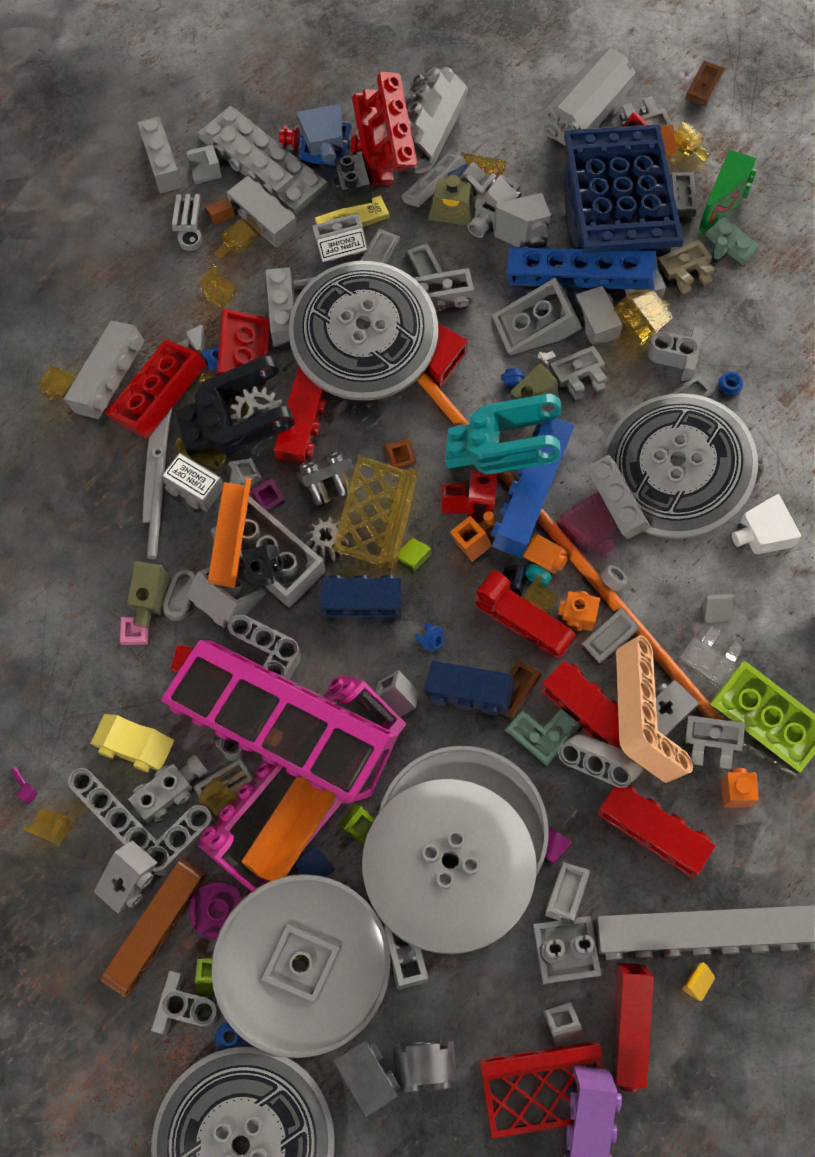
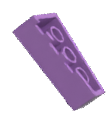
M574 1065L572 1076L575 1077L577 1083V1093L571 1092L569 1103L571 1106L570 1116L574 1120V1124H567L566 1149L570 1150V1154H564V1157H612V1155H609L610 1145L615 1144L617 1139V1125L614 1124L615 1113H620L622 1096L617 1092L610 1070Z

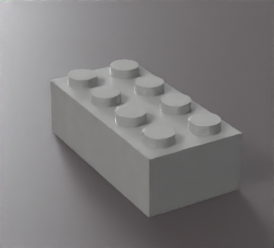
M249 496L241 551L263 545L277 546L278 554L283 561V570H281L283 577L274 578V584L266 585L265 587L290 608L326 572L324 560ZM217 525L211 530L214 540ZM240 551L239 564L242 566L243 557Z

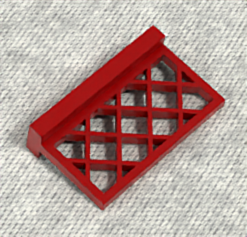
M595 1040L479 1060L492 1139L564 1127L567 1124L569 1125V1123L574 1124L571 1116L561 1119L552 1112L562 1097L570 1102V1097L564 1093L575 1077L572 1076L573 1072L567 1069V1067L595 1063L596 1068L603 1069L601 1045ZM555 1069H563L570 1075L561 1090L547 1081ZM547 1071L543 1077L537 1073ZM532 1073L541 1081L533 1093L529 1095L517 1084L525 1074ZM517 1076L514 1082L507 1078ZM502 1078L511 1085L502 1100L491 1093L489 1080ZM544 1084L558 1093L549 1108L535 1099ZM514 1089L528 1098L519 1113L505 1104ZM492 1099L498 1103L495 1110L493 1108ZM533 1102L543 1109L545 1114L538 1123L531 1124L522 1116ZM503 1107L516 1118L510 1127L497 1129L495 1117ZM549 1116H552L554 1119H556V1120L546 1121ZM520 1120H521L524 1124H526V1125L516 1126Z

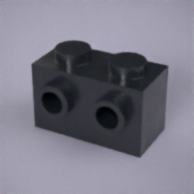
M362 154L334 159L336 169L332 170L334 184L339 183L335 185L338 199H343L344 207L348 208L372 203L370 184Z

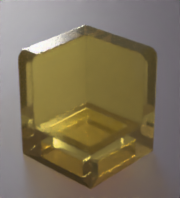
M212 265L200 280L204 298L222 308L227 305L237 292L236 285L220 277L218 267Z
M51 364L37 384L43 395L51 400L55 395L64 398L75 381L76 376Z
M537 576L523 598L548 614L559 596L541 585L542 578Z
M41 808L32 826L25 824L23 830L32 836L59 847L72 821L56 811L53 813Z

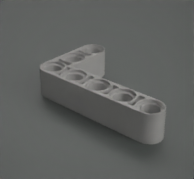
M239 614L233 616L228 622V631L233 642L267 659L263 667L273 672H279L282 677L290 680L301 660L297 642L246 615ZM238 627H247L246 632L242 634L235 633ZM262 638L271 639L270 643L265 646L258 644ZM287 649L295 651L291 657L285 658L281 656L282 652ZM252 684L230 724L255 736L260 722L264 717H269L279 698ZM259 695L268 696L263 704H256L254 701ZM244 719H254L252 726L248 728L241 727ZM231 738L230 740L220 739V748L229 761L234 762L240 757L244 759L248 751L240 747L234 752L227 751L228 745L231 742H235V740Z
M85 768L75 769L68 778L70 789L124 845L134 841L140 835H145V843L140 848L153 859L157 855L165 856L163 865L154 868L152 872L156 876H164L170 873L175 865L197 846L203 831L215 823L214 817L208 808L202 805H195L156 840L89 770ZM84 778H89L88 786L84 789H78L79 782ZM108 797L106 806L103 808L96 807L97 801L100 798ZM198 815H207L205 824L194 826V819ZM126 816L127 821L125 825L121 828H115L117 818ZM186 835V841L182 846H173L176 836Z

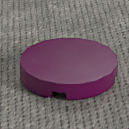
M214 881L205 884L190 901L188 913L192 926L200 935L207 939L216 940L226 918L244 898L238 888L228 882Z

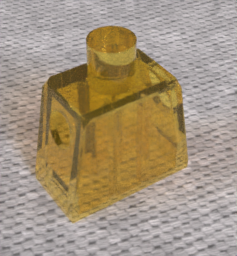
M653 290L630 293L614 308V311L640 346L644 345L673 318L670 312V304L666 300H661Z

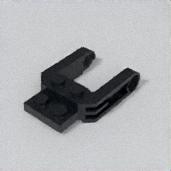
M260 357L203 381L194 395L195 403L176 410L185 451L189 456L210 447H215L221 452L231 454L293 427L295 421L292 411L289 407L285 406L273 408L232 425L228 407L224 401L243 393L244 389L250 390L254 386L262 385V382L275 377L280 371L274 357Z

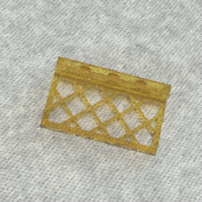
M358 455L333 551L380 565V569L390 572L397 564L419 471L412 468L406 471ZM361 464L371 467L375 475L365 480L360 472ZM388 473L399 476L397 484L392 487L388 486L383 477ZM378 479L384 491L374 495L368 483ZM363 486L369 498L359 503L354 491ZM387 494L392 502V507L384 511L377 499ZM372 502L379 514L368 518L362 506ZM357 509L363 522L353 526L348 518V514ZM381 517L387 527L386 531L378 534L371 522ZM366 525L373 537L362 542L356 529ZM350 532L358 544L352 548L341 545L342 537ZM376 541L381 549L379 557L371 555L365 545Z

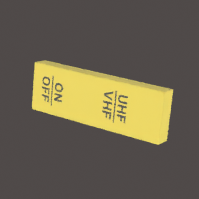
M380 195L372 198V203L342 208L315 217V222L320 224L358 213L362 226L366 227L389 219V212Z

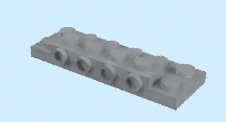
M229 106L198 132L200 140L208 146L213 144L215 153L219 158H224L228 161L235 171H240L255 182L258 181L270 196L274 195L282 206L290 209L295 215L328 188L326 180L232 106Z

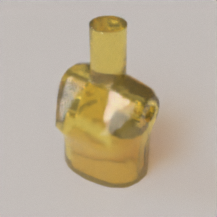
M686 121L674 132L676 147L682 154L691 155L695 152L703 161L711 155L701 146L704 140L701 132L694 129Z
M240 218L235 224L223 231L221 237L224 243L214 253L220 259L230 250L240 253L248 247L249 243L257 235Z

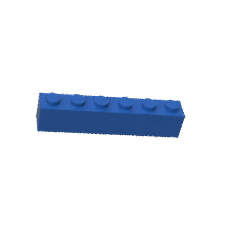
M558 418L536 425L532 436L551 435L556 437L560 442V457L552 464L517 470L516 474L521 477L519 481L513 480L508 492L512 496L511 501L505 500L500 511V515L504 516L502 522L497 520L491 535L495 536L492 547L522 558L575 425ZM544 446L540 448V451L551 453L554 449L550 446Z

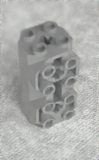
M607 48L604 52L602 50L597 51L545 109L543 123L546 126L544 129L546 135L565 145V130L599 128L603 120H606L609 116H614L624 104L625 94L634 84L636 72L633 67L631 70L628 68L629 60L627 57L613 48Z
M433 67L423 75L417 74L411 81L412 86L409 91L404 95L417 159V165L413 168H415L414 172L419 174L432 170L466 102L468 87L448 67H442L441 69Z

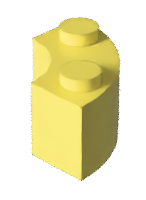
M104 714L90 744L99 748L98 753L110 759H113L114 756L134 763L133 767L148 773L150 768L159 770L163 767L175 740L153 728L136 724L118 715Z

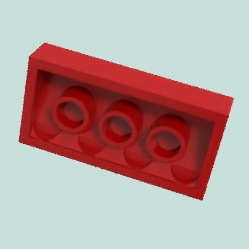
M165 339L107 409L105 414L131 432L147 439L207 364L197 351Z

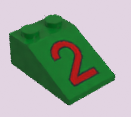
M730 149L728 150L707 201L697 234H704L719 220L739 207L742 197H748L752 186L749 183H753L757 169L753 168L756 158Z

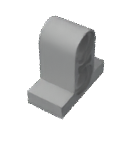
M694 326L691 337L664 331L655 333L648 349L649 359L658 364L683 369L681 381H689L692 379L696 368L704 328Z
M169 971L151 1031L168 1036L173 1019L209 1028L218 1022L220 1008L208 998L181 992L185 976L181 973ZM181 997L184 1007L179 1013L173 1014L170 1009L171 1002L175 998ZM204 1005H210L212 1008V1015L207 1021H201L198 1016L200 1008Z

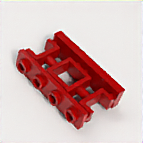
M380 72L376 78L378 91L364 89L363 93H355L351 97L370 187L391 186L394 180L393 167L394 170L407 171L408 167L417 165L400 74ZM384 122H385V125H386V130H387V135H388L387 137H385V131H384V126H383V123H384Z

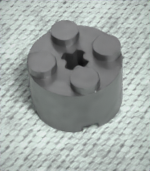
M441 1039L407 1042L408 1046H405V1049H400V1043L393 1045L396 1081L399 1085H402V1092L419 1091L421 1085L432 1084L433 1089L451 1088V1081L457 1079L454 1041L452 1039L447 1040V1045H441Z

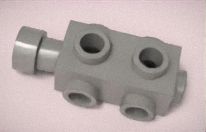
M499 175L519 194L518 198H521V192H519L520 184H518L516 178L511 175L506 177ZM493 179V181H492V182L489 184V186L486 188V192L489 190V188L492 186V184L496 181L495 179ZM487 193L484 197L481 195L477 197L474 203L475 217L467 226L469 232L478 238H482L489 227L494 229L495 207L486 203Z
M195 754L186 760L187 764L181 769H178L174 764L163 766L155 773L154 779L147 784H140L133 790V795L128 798L133 805L129 810L139 822L144 820L148 824L152 821L157 824L168 816L167 810L175 803L177 806H180L191 797L189 792L193 790V787L190 785V782L197 776L201 778L208 772ZM173 778L175 781L174 785L166 787V783ZM149 796H151V803L149 805H144L143 801L146 800Z

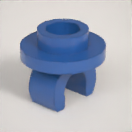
M425 623L423 625L426 629L424 636L416 634L415 638L425 650L433 652L442 646L444 630L437 625L432 626Z

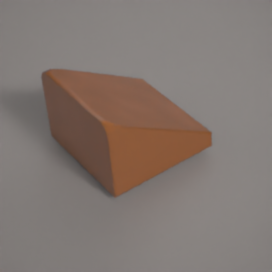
M226 198L204 206L214 226L235 217L234 208Z
M410 438L384 444L392 470L417 463Z

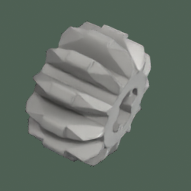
M331 517L327 519V522H323L322 519L318 518V525L310 523V531L305 532L304 537L307 540L305 544L318 556L320 555L324 561L327 556H330L331 560L335 561V553L343 555V547H347L349 544L346 538L348 536L347 529L342 528L340 521L333 524Z

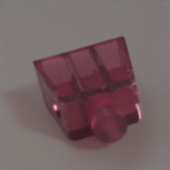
M599 491L559 515L558 527L583 553L588 554L598 548L606 558L617 551L618 547L611 539L616 535L618 526Z

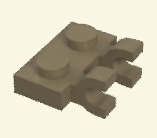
M700 240L657 259V265L668 281L677 280V286L682 295L692 290L689 284L693 283L694 279L689 272L696 269L703 286L712 282L713 279L710 275L715 272L714 268L709 264L712 256Z

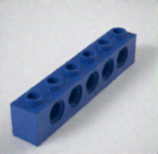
M520 246L518 248H510L506 275L510 286H541L556 278L563 287L597 288L603 286L606 289L654 290L657 254L656 251L648 249L583 253V249L573 247L553 249L551 247L529 248ZM630 266L635 267V268H633V269H626V268H628V267H630Z

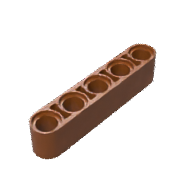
M181 859L175 865L101 977L103 984L124 998L130 995L184 914L191 899L201 888L207 873L185 859Z

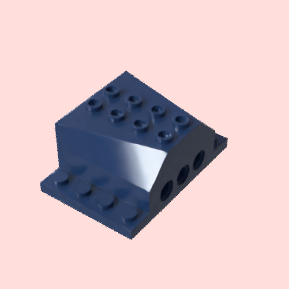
M660 124L565 130L564 141L567 153L564 172L565 210L571 245L577 249L583 248V253L649 249L650 251H656L657 256L670 253L672 247H682L684 240Z

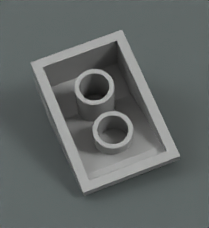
M556 278L546 282L492 315L509 355L561 341L583 328L566 290Z

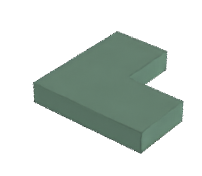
M562 708L544 727L522 710L504 732L543 766L547 767L558 755L559 747L581 729L582 725Z

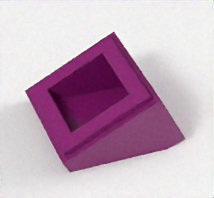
M271 477L252 487L249 492L253 500L266 511L285 500Z
M549 826L548 845L544 860L552 867L570 847L572 842Z

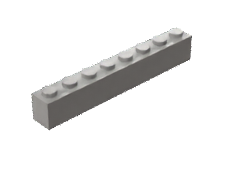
M815 905L597 916L594 920L598 956L605 955L606 960L623 959V954H635V959L652 958V953L664 952V957L682 956L681 951H693V956L711 955V950L722 949V954L740 953V948H751L752 953H764L770 951L769 947L780 946L782 952L799 950L798 945H809L810 950H815Z

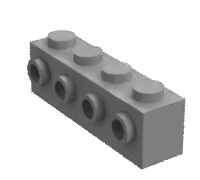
M469 268L414 277L429 295L436 312L454 306L462 308L473 303L474 287Z
M110 321L64 397L65 402L74 413L95 419L100 418L145 342L135 325Z

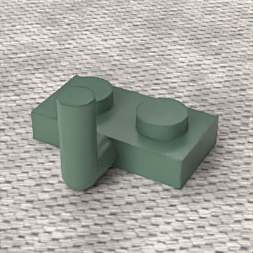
M724 217L709 229L706 235L708 239L716 244L712 254L715 260H719L728 253L743 265L758 251L760 246Z

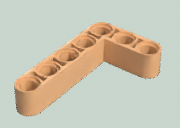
M638 636L616 649L619 741L623 752L629 758L663 782L668 783L693 771V764L686 751L658 731L653 651L649 641L644 636Z

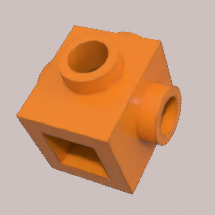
M568 591L566 600L561 599L558 615L563 616L561 623L573 631H581L582 629L593 631L600 598L590 596L585 591Z

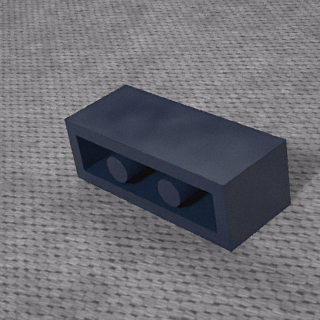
M331 575L328 578H321L320 609L322 617H401V578H396L392 575H384L380 578H370L366 575L343 578L339 575Z
M432 660L424 692L429 700L437 705L445 706L446 703L456 704L458 708L463 710L477 708L483 709V712L490 715H499V713L508 714L515 682L511 674Z

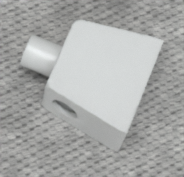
M779 494L747 511L739 522L741 529L731 534L732 540L737 547L749 543L755 554L795 547L802 537Z

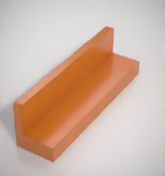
M246 478L245 486L223 483L208 584L235 587L251 485L250 478Z
M303 776L301 778L296 777L241 862L255 876L270 882L286 877L336 799L334 797L335 793L328 789L323 791L310 785L311 780Z

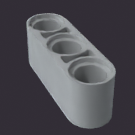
M582 733L575 734L558 749L559 758L565 765L616 787H627L643 771V767L629 758L622 749Z

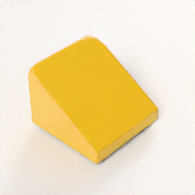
M699 963L695 965L682 990L696 1000L702 1001L711 987L715 976L705 963Z

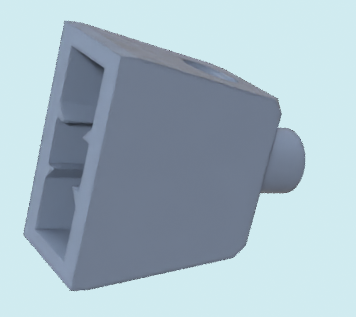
M341 104L297 112L299 127L311 155L321 154L324 162H333L336 159L335 152L343 149Z

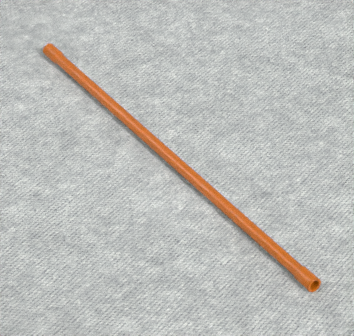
M424 371L417 379L418 383L455 426L469 424L467 419ZM511 471L497 473L509 489L513 480L519 481ZM542 508L537 519L540 526L557 545L568 552L566 556L615 613L622 608L635 621L640 629L634 636H644L649 641L653 651V658L673 681L675 680L699 703L696 708L703 717L726 720L716 711L619 596L604 584L600 574Z

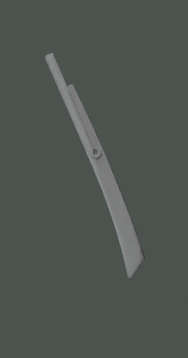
M187 339L176 343L186 348L189 345ZM172 408L149 435L142 517V522L150 523L147 547L148 559H157L164 486L161 476L165 472Z

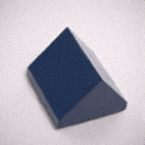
M517 564L505 567L503 575L510 581V590L522 597L526 581L525 565Z

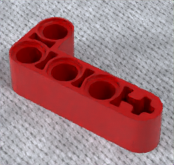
M491 570L475 592V604L477 607L551 656L561 659L576 638V634L557 619L511 591L510 581L500 572Z

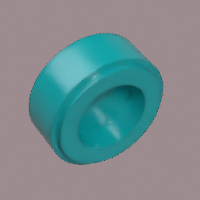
M530 564L525 571V577L539 587H547L552 579V575L546 569L536 564Z

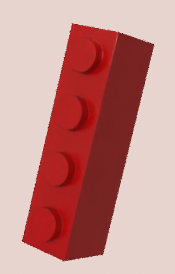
M299 366L286 406L291 409L295 423L289 430L278 434L274 447L276 461L298 466L307 462L308 458L312 459L315 445L312 442L314 436L318 437L321 422H319L320 414H325L327 406L325 397L326 393H328L314 384Z
M564 660L542 683L541 691L560 709L562 708L582 725L581 728L591 737L622 749L619 741L618 703L607 699L603 695V690L596 683H590L586 680L579 667L575 664L570 665Z
M629 784L624 788L614 786L597 815L694 879L700 873L716 847L715 844L710 842L711 838L702 831L697 830L695 832L687 827V822L678 815H669L663 811V807L657 801L651 798L645 799L637 794L638 790L633 785Z

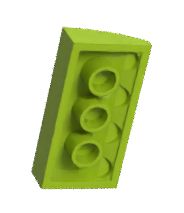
M741 660L710 704L733 722L745 723V731L801 773L815 755V714L745 660Z

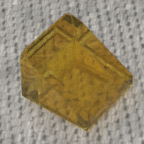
M213 777L197 798V801L219 817L221 810L231 804L238 795Z

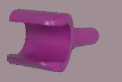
M13 767L11 772L21 786L16 795L29 804L36 797L37 791L24 780L18 768Z

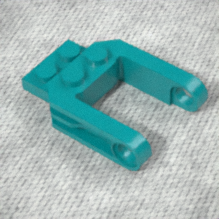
M543 394L483 405L470 415L469 424L448 428L445 453L447 469L474 465L478 471L487 475L556 462L560 457V442L556 437L543 435L499 443V433L503 430L541 424V422L556 419L561 414L560 399L553 394ZM546 404L553 405L555 409L553 411L547 412L542 410L541 407ZM550 446L554 451L543 453L540 451V448Z

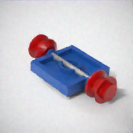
M343 122V149L335 152L336 159L347 156L350 146L353 155H356L358 151L362 152L358 132H355L350 139L351 123ZM287 125L284 126V129H280L279 143L283 144L285 149L290 144L296 150L301 144L300 161L335 165V161L324 162L321 154L311 155L304 137L297 126L293 130H289Z

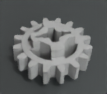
M254 386L250 394L244 389L243 398L240 396L235 397L239 402L238 405H231V408L236 410V414L230 415V418L237 419V423L251 417L254 413V407L258 410L265 408L271 410L278 407L282 400L275 401L273 399L276 394L275 392L267 395L265 387H263L261 392H258L256 386ZM254 397H262L268 400L269 403L265 405L259 404ZM246 402L248 406L247 414L241 418V408Z

